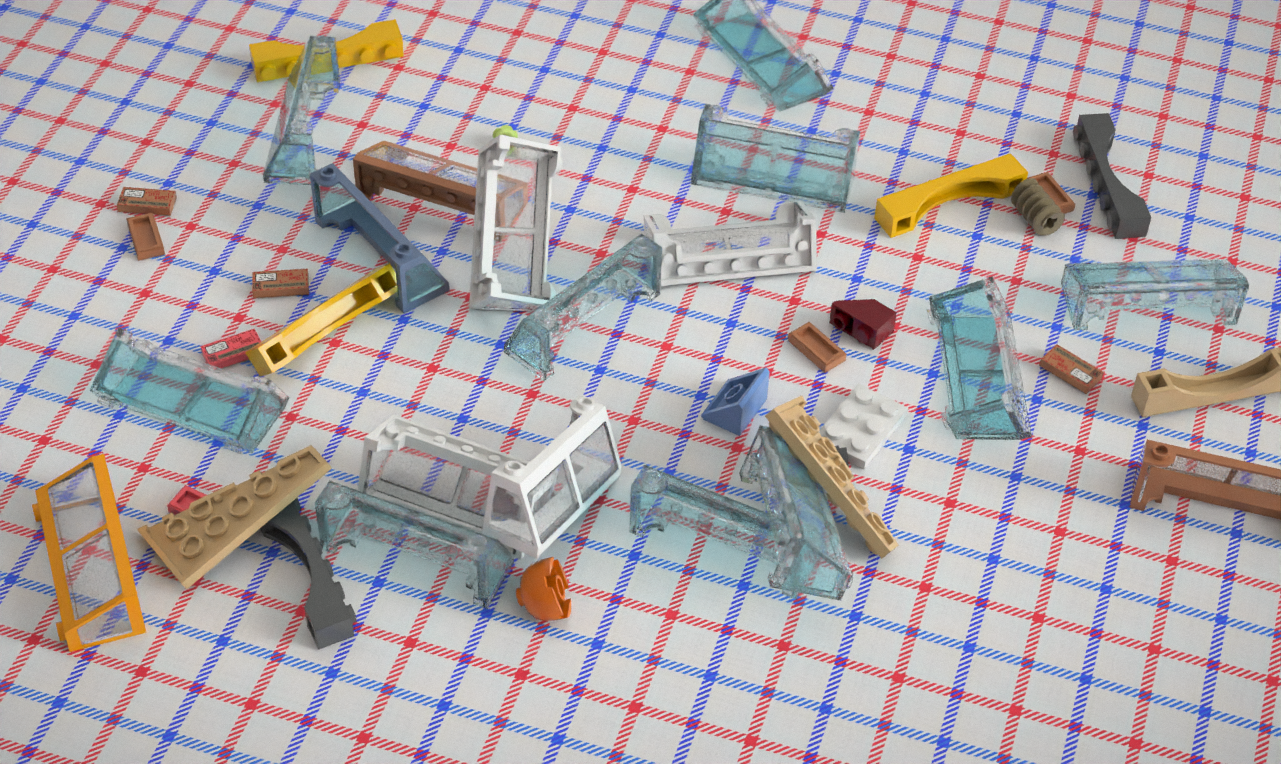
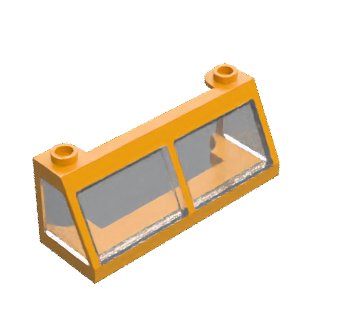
M104 454L92 456L37 489L35 492L38 503L32 504L36 522H42L62 620L56 622L60 641H67L70 652L147 633Z

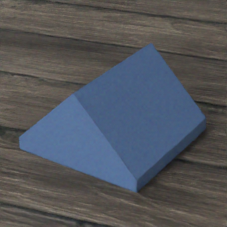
M766 367L728 379L701 414L703 420L740 436L767 400L770 371Z

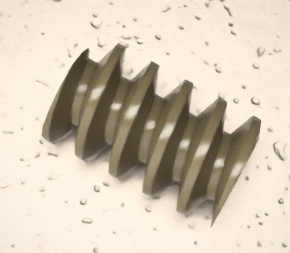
M1029 178L1022 181L1012 192V204L1037 234L1042 236L1050 235L1062 226L1065 214L1061 213L1059 206L1055 204L1054 200L1050 198L1036 179Z

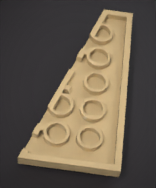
M799 396L773 408L765 415L771 430L776 435L782 436L788 444V450L792 456L804 463L808 468L807 473L810 478L822 485L827 492L828 500L834 506L840 507L846 515V521L855 531H859L866 539L865 543L868 549L873 554L879 555L882 559L899 546L881 517L875 512H870L868 509L867 501L869 498L863 490L858 491L851 483V480L855 477L832 441L820 435L819 426L821 424L815 416H809L803 407L807 404L804 398Z
M310 445L279 460L274 468L263 473L258 470L250 474V479L238 485L233 482L192 502L189 509L176 515L171 512L162 517V522L151 527L144 525L137 530L187 590L332 468L320 453Z

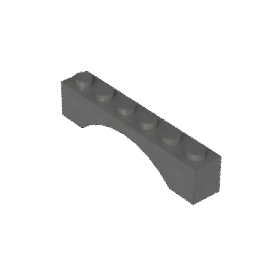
M1110 114L1079 115L1077 125L1073 128V137L1080 146L1081 158L1085 159L1087 174L1092 177L1094 192L1099 195L1100 208L1105 211L1108 228L1112 229L1115 239L1146 237L1152 217L1145 200L1134 194L1119 181L1108 162L1107 154L1111 150L1116 131Z
M296 498L260 529L264 537L274 540L291 550L302 561L309 572L311 587L304 610L307 627L319 650L354 637L353 623L357 622L351 604L345 605L343 601L345 599L343 588L339 581L334 583L332 579L334 576L332 566L328 559H322L321 554L323 552L317 537H311L310 532L312 530L306 515H300L301 507L298 498Z

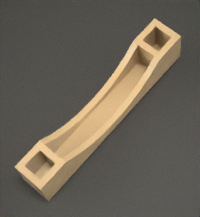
M1281 347L1269 349L1260 356L1238 367L1210 375H1181L1172 373L1164 368L1137 373L1131 398L1141 416L1146 417L1281 392Z

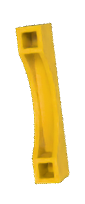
M396 19L371 23L364 30L351 37L328 44L294 45L275 40L249 44L251 64L257 82L404 57L403 39Z
M1011 153L878 198L874 219L892 238L914 230L918 221L928 211L947 201L966 197H992L998 199L1010 197L1016 186L1027 179L1028 171Z
M390 263L375 268L246 351V355L259 376L274 373L339 326L398 292L397 274Z

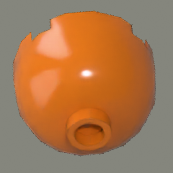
M549 557L530 564L522 574L520 588L516 589L519 605L521 607L525 606L531 616L542 621L560 620L568 618L571 614V598L565 600V589H569V585L558 559L554 560V557Z

